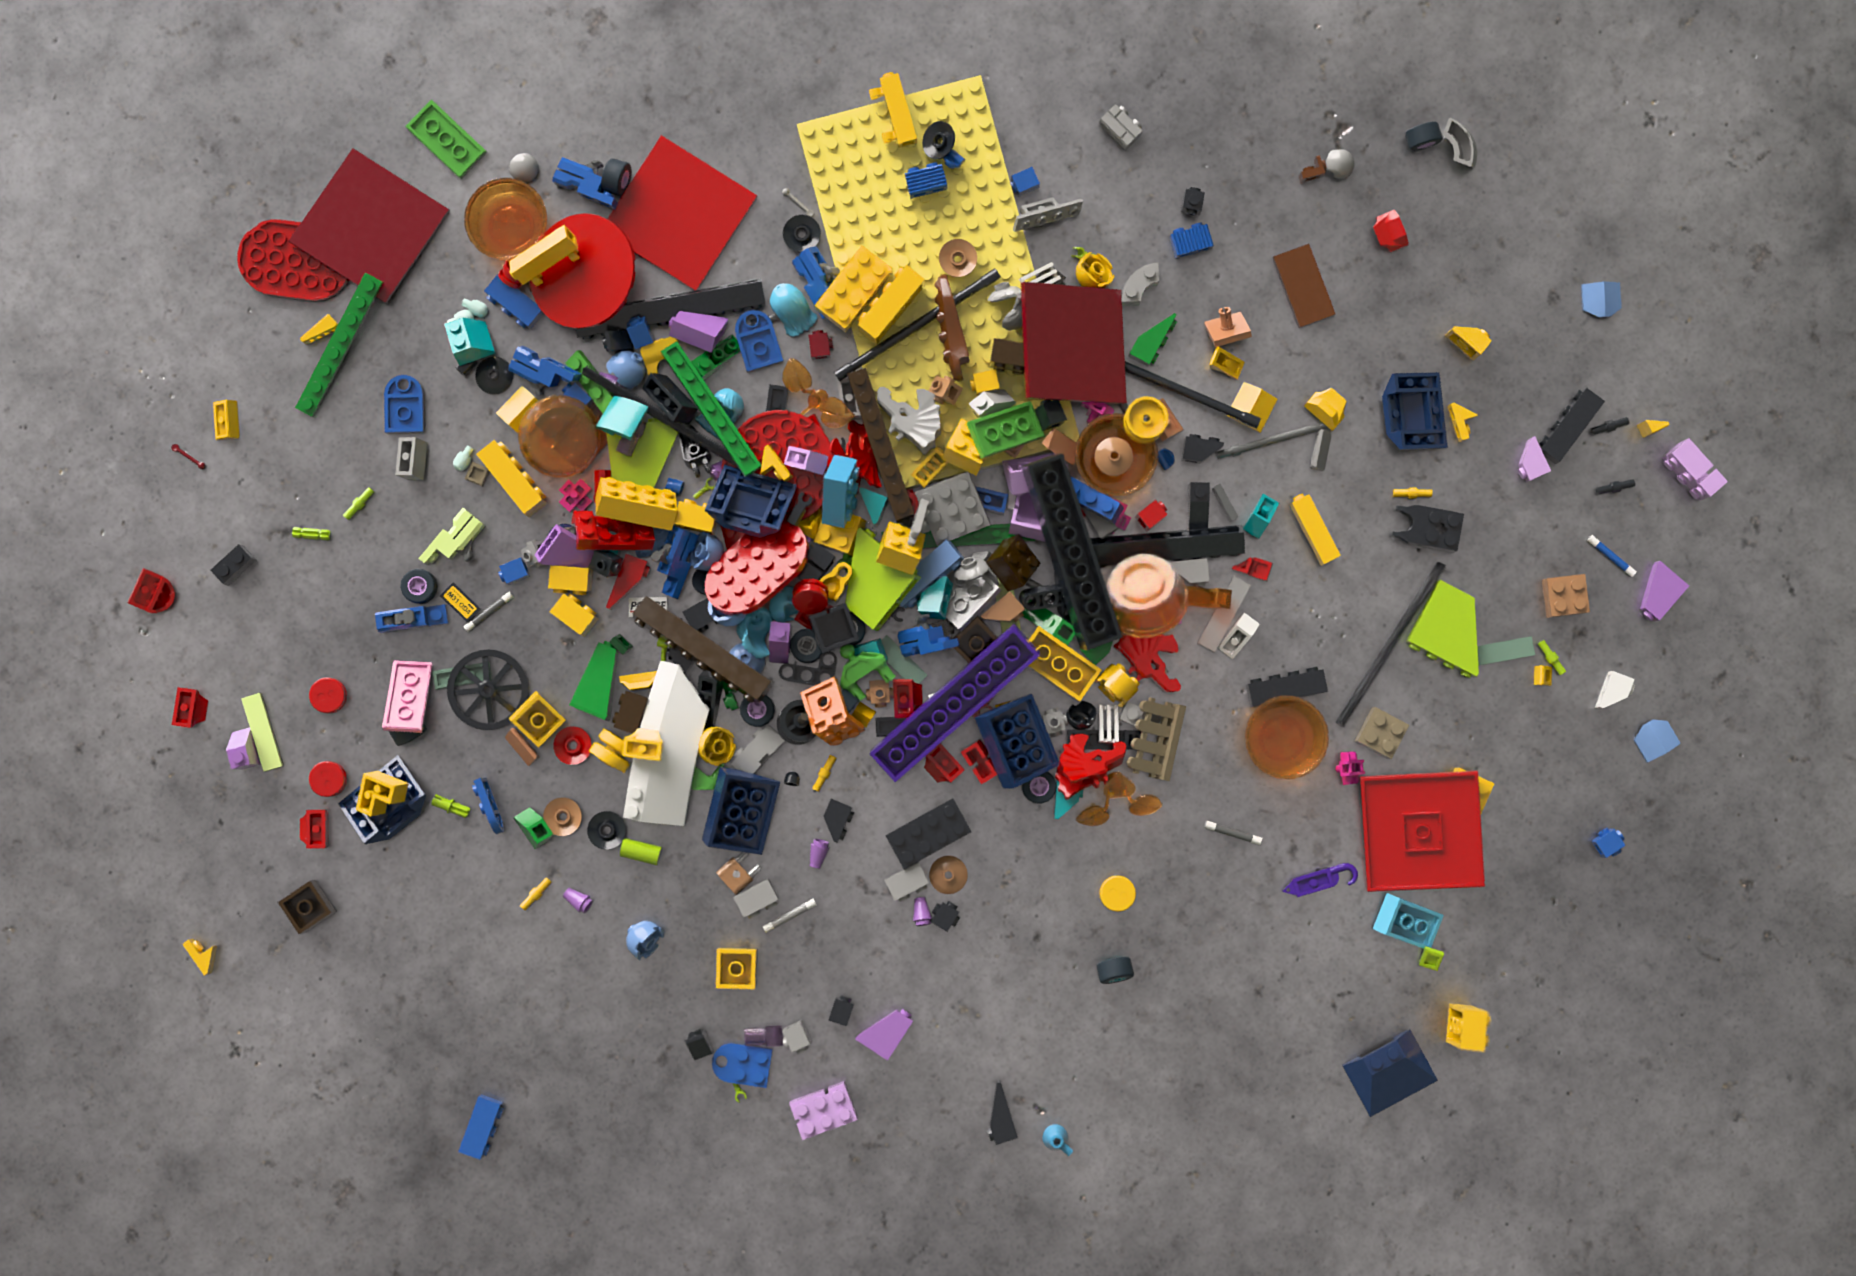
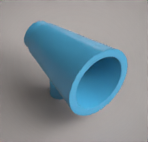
M1057 1124L1050 1125L1045 1129L1042 1136L1044 1145L1053 1151L1062 1150L1067 1156H1070L1073 1150L1067 1145L1068 1133L1066 1129ZM1055 1138L1061 1140L1060 1145H1054L1053 1141Z

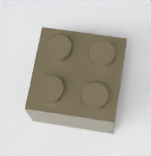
M1372 707L1354 742L1386 759H1392L1409 724L1377 707Z

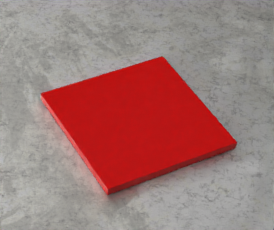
M661 135L621 196L616 209L612 210L607 219L622 229L628 237L635 254L689 288L698 290L758 196Z
M1478 771L1360 776L1367 892L1485 887Z

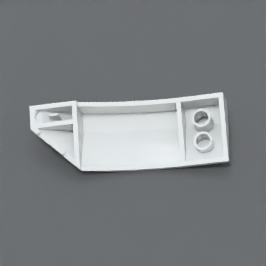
M660 661L640 729L659 731L660 739L663 741L662 761L633 758L623 818L647 823L685 825L699 741L703 734L710 709L702 702L698 696L699 693L691 681H688L683 673V669L678 664Z

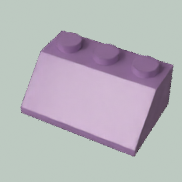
M1055 453L1002 461L1007 486L1012 495L1022 496L1029 492L1021 469L1022 465Z

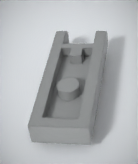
M922 498L915 512L907 544L909 546H914L919 533H923L930 511L927 509L928 501Z

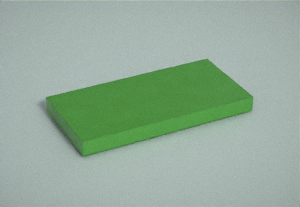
M432 99L405 126L460 179L487 153L481 145Z
M1031 401L966 423L981 459L1045 437Z

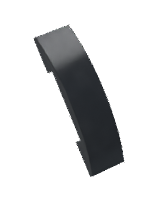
M1067 730V744L1070 743L1071 735L1086 734L1089 738L1084 749H1114V743H1099V730ZM1104 730V739H1107V730ZM1111 730V739H1114V730ZM1119 730V742L1126 743V750H1135L1131 747V741L1134 738L1140 739L1141 731Z

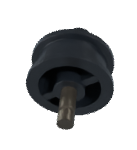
M795 700L788 703L781 710L777 718V730L780 736L786 742L794 745L806 744L816 736L812 732L803 700Z

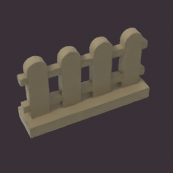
M1149 697L1148 701L1143 700L1139 705L1140 710L1146 713L1144 720L1139 719L1135 723L1136 729L1141 731L1140 739L1134 738L1131 741V747L1137 750L1136 757L1128 758L1127 766L1133 769L1132 773L1139 774V771L1148 772L1149 777L1170 781L1186 706L1165 702V705L1155 703V698ZM1152 714L1162 716L1160 724L1151 722ZM1148 733L1158 735L1157 741L1146 740ZM1143 753L1153 754L1152 761L1142 759Z

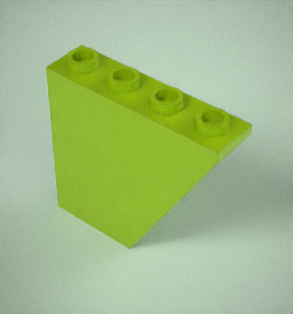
M651 418L648 419V422L640 423L631 440L617 434L612 436L606 433L612 478L617 481H630L636 485H649L655 488L679 432L661 421Z
M859 528L857 530L851 564L852 575L848 582L845 603L848 609L871 629L879 631L921 577L917 574V569L911 575L877 563L881 541L879 542L875 538L876 534L869 528L866 530Z
M1442 580L1437 581L1406 640V643L1410 644L1409 648L1417 652L1420 650L1427 653L1426 657L1434 661L1437 659L1443 661L1445 667L1451 670L1454 668L1460 670V674L1466 678L1477 677L1479 666L1475 598Z

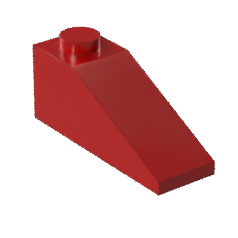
M625 554L622 569L616 578L606 608L612 610L643 581L644 577H648L651 569L648 566V561Z

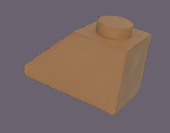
M1008 592L980 617L982 620L1011 622L1014 620L1016 622L1024 616L1022 612L1025 608L1011 592Z

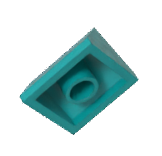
M863 487L859 488L875 527H878L889 503L888 497Z

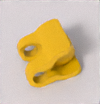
M674 337L661 338L641 347L640 352L648 375L650 373L659 374L658 363L664 359L661 351L676 341L678 342V339Z
M845 562L837 564L831 573L820 579L828 588V598L836 603L843 597L852 575L851 566ZM848 569V574L845 577L839 576L840 570Z

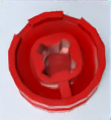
M506 260L503 264V269L498 272V276L507 286L519 289L523 284L519 280L513 279L509 272L511 270L509 261L511 260Z

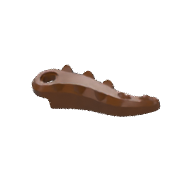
M943 274L938 277L935 283V288L938 289L935 303L939 305L936 319L941 327L939 340L945 347L943 360L949 364L953 379L960 382L964 380L960 365L969 363V353L947 275Z

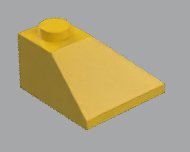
M1454 326L1445 335L1472 360L1480 356L1492 341L1486 331L1483 329L1479 330L1478 328Z

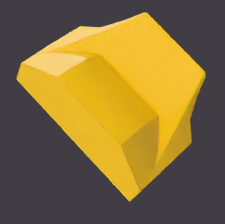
M1330 388L1323 392H1316L1304 407L1333 431L1345 417L1344 410L1347 401L1333 388Z
M657 671L619 676V680L622 685L632 691L652 688Z
M638 728L632 735L624 737L622 756L662 761L663 741L660 739L659 731Z

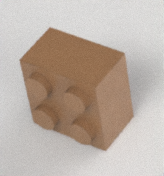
M1585 574L1542 580L1547 618L1590 612Z

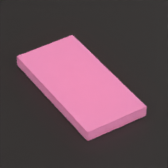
M394 660L382 726L383 731L422 733L433 668L432 662Z

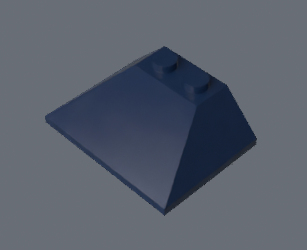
M1393 373L1382 395L1385 427L1388 437L1400 450L1448 448L1440 373Z
M724 465L705 507V512L723 528L761 538L779 532L797 485L756 473L745 477L740 469Z
M399 755L379 771L408 783L404 802L387 803L384 814L369 816L356 810L360 785L338 803L365 845L391 839L421 813L426 795Z
M1411 1029L1393 1037V1041L1364 1057L1358 1056L1342 1065L1370 1117L1438 1081Z

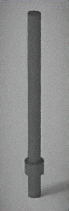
M1321 422L1246 444L1231 445L1230 448L1217 451L1216 454L1218 459L1231 455L1235 457L1245 451L1318 432L1321 429L1325 430L1328 427Z

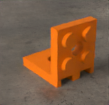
M835 677L800 692L806 713L809 716L808 719L812 732L829 745H839L843 740L857 737L861 732L865 731L863 723L848 713L838 680ZM824 698H827V699H828L827 705L824 706V707H821V706H820L821 701H822Z

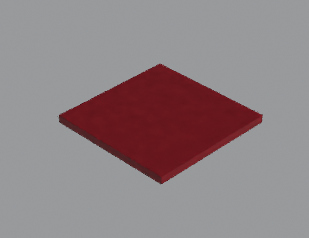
M352 148L289 239V243L357 286L365 273L383 281L384 283L376 298L386 304L448 214L449 209Z
M1022 282L1021 299L1026 399L1111 404L1127 403L1121 290Z

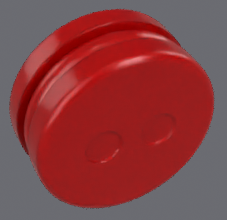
M804 579L797 582L793 587V606L805 614H816L823 611L828 605V588L823 582L816 579Z
M321 678L311 686L309 700L317 711L329 714L335 713L344 707L347 701V690L337 679Z
M320 762L312 768L309 774V784L317 795L333 797L340 794L346 787L347 774L344 768L336 762Z

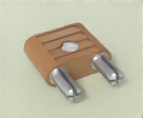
M741 852L736 858L732 857L716 872L735 895L754 880L752 877L761 870V867L756 865L747 872L740 865V862L748 856L746 852Z

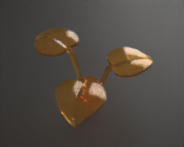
M792 357L788 360L782 375L784 385L791 392L801 390L803 393L810 394L808 397L809 406L800 413L801 415H804L811 408L820 407L822 423L833 429L843 427L855 417V414L840 399L836 397L828 398L825 390H806L812 386V377L809 371L798 360Z
M1112 772L1108 775L1109 781L1103 788V794L1106 796L1105 806L1103 808L1098 805L1088 807L1076 817V821L1087 826L1104 824L1109 819V813L1106 811L1108 810L1110 798L1127 797L1131 803L1129 811L1138 816H1145L1156 812L1162 807L1163 803L1158 797L1150 794L1141 795L1133 800L1131 795L1136 791L1134 783L1122 773Z

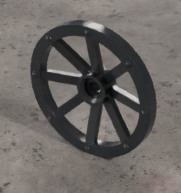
M490 649L478 650L463 657L454 666L447 683L448 701L455 715L465 724L480 730L499 729L512 723L509 720L511 715L504 720L494 723L492 698L513 714L528 699L529 694L527 676L521 665L510 655ZM488 656L497 657L507 662L491 681L489 678ZM482 657L483 682L464 667L468 662ZM512 666L516 670L521 684L497 686L498 681ZM461 671L478 685V688L454 690L459 672ZM486 686L491 688L488 694L484 692ZM522 690L517 708L515 709L500 697L497 692ZM479 694L466 712L463 713L456 702L455 696ZM483 699L486 701L488 723L477 722L469 718Z

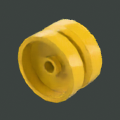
M1144 396L1138 398L1129 405L1124 415V430L1130 439L1137 443L1148 444L1154 442L1162 435L1168 424V412L1162 402L1154 397Z
M603 728L598 737L607 745L604 746L594 742L589 751L608 766L625 773L630 763L622 757L624 739Z

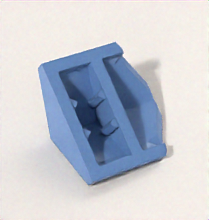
M1603 281L1581 285L1583 311L1597 317H1611L1622 308L1619 282Z
M1651 720L1644 724L1634 738V742L1647 763L1668 753L1681 744L1668 721Z

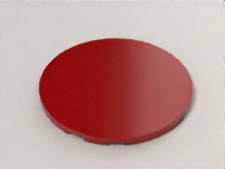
M575 214L565 217L552 225L540 240L565 225L576 236L579 251L576 254L580 258L573 262L567 255L541 273L540 279L543 280L542 284L536 286L530 280V287L541 311L554 322L574 329L593 328L614 317L627 302V297L635 282V254L628 237L615 223L599 215Z
M787 410L763 412L745 421L737 430L761 465L764 447L767 445L773 448L783 464L789 446L829 456L823 475L785 465L793 476L788 482L796 484L797 489L784 520H787L794 505L798 504V496L801 492L805 493L803 497L804 502H807L810 497L814 498L813 503L806 507L807 511L801 521L813 515L823 505L824 476L834 457L829 450L831 442L825 432L809 418ZM722 459V469L724 465L735 467L733 464L725 461V459ZM761 468L753 473L760 474ZM773 468L771 471L764 475L767 477L778 479V477L773 472L775 468Z

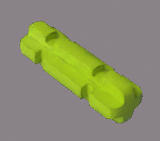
M299 527L292 529V537L329 540L331 535L329 530L324 529L321 531L319 529H302Z

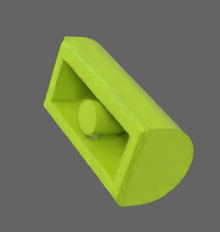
M624 838L619 856L658 866L662 847Z

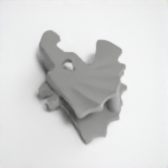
M880 387L877 393L878 405L892 418L888 433L898 432L899 434L896 437L898 441L905 437L923 455H927L929 450L936 447L935 440L941 435L939 417L941 411L939 410L940 405L935 404V394L925 389H917L919 408L915 410L906 402L898 403L892 400L891 391L885 387Z

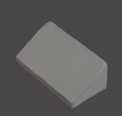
M1323 429L1317 432L1310 466L1311 469L1320 471L1325 470L1332 437L1331 433Z

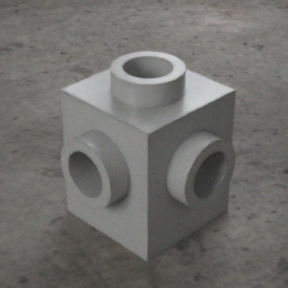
M535 539L526 543L527 546L520 550L527 568L545 566L539 563L535 557V553L544 540L537 541Z
M1056 708L1045 711L1046 715L1041 717L1048 734H1051V737L1062 735V731L1066 730L1065 726L1068 725L1066 714L1062 715L1061 711H1056ZM1052 719L1058 721L1056 726L1051 725L1050 721Z

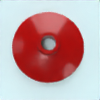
M575 726L566 727L559 731L554 739V753L565 764L576 765L582 763L591 753L589 751L592 746L591 738L582 728ZM572 742L577 744L576 749L570 748Z

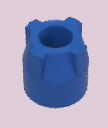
M668 478L665 489L671 490L680 496L684 488V481Z

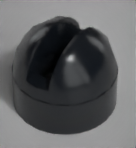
M788 772L785 775L784 784L799 786L800 778L798 773Z

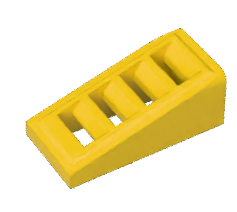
M327 314L306 332L300 340L306 345L333 333L338 323L331 315Z
M939 446L911 474L924 488L949 463L947 461L942 463L935 457L938 454L942 458L945 452ZM931 459L939 466L937 469L929 462ZM925 465L934 472L932 475L924 468ZM920 470L928 477L927 480L918 473Z

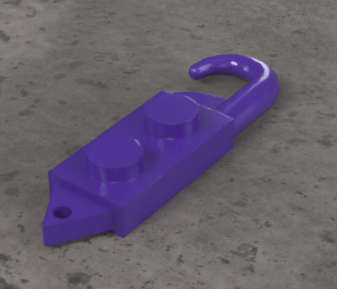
M1339 864L1292 878V881L1282 892L1301 897L1334 887L1339 881L1338 873L1346 870L1351 871L1353 874L1352 880L1348 882L1350 886L1357 881L1358 871L1352 864Z

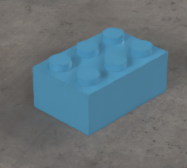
M834 455L824 476L823 524L844 528L847 521L851 520L852 510L856 509L858 498H855L859 486L856 483L859 475L857 459Z

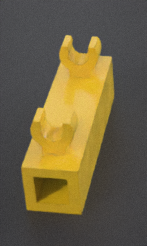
M893 72L886 73L880 78L881 87L869 90L871 100L884 96L894 131L882 133L883 143L886 144L897 140L899 148L916 144L917 136L899 74H894Z
M565 225L561 226L509 261L511 276L513 279L519 280L523 285L531 280L534 285L539 286L543 283V280L540 279L543 271L567 255L573 262L580 258L576 254L579 252L576 236Z
M1302 493L1292 498L1294 502L1290 504V507L1320 565L1322 566L1340 557L1341 555L1310 495L1304 496Z

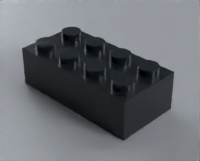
M952 798L885 836L903 869H906L971 833V830Z

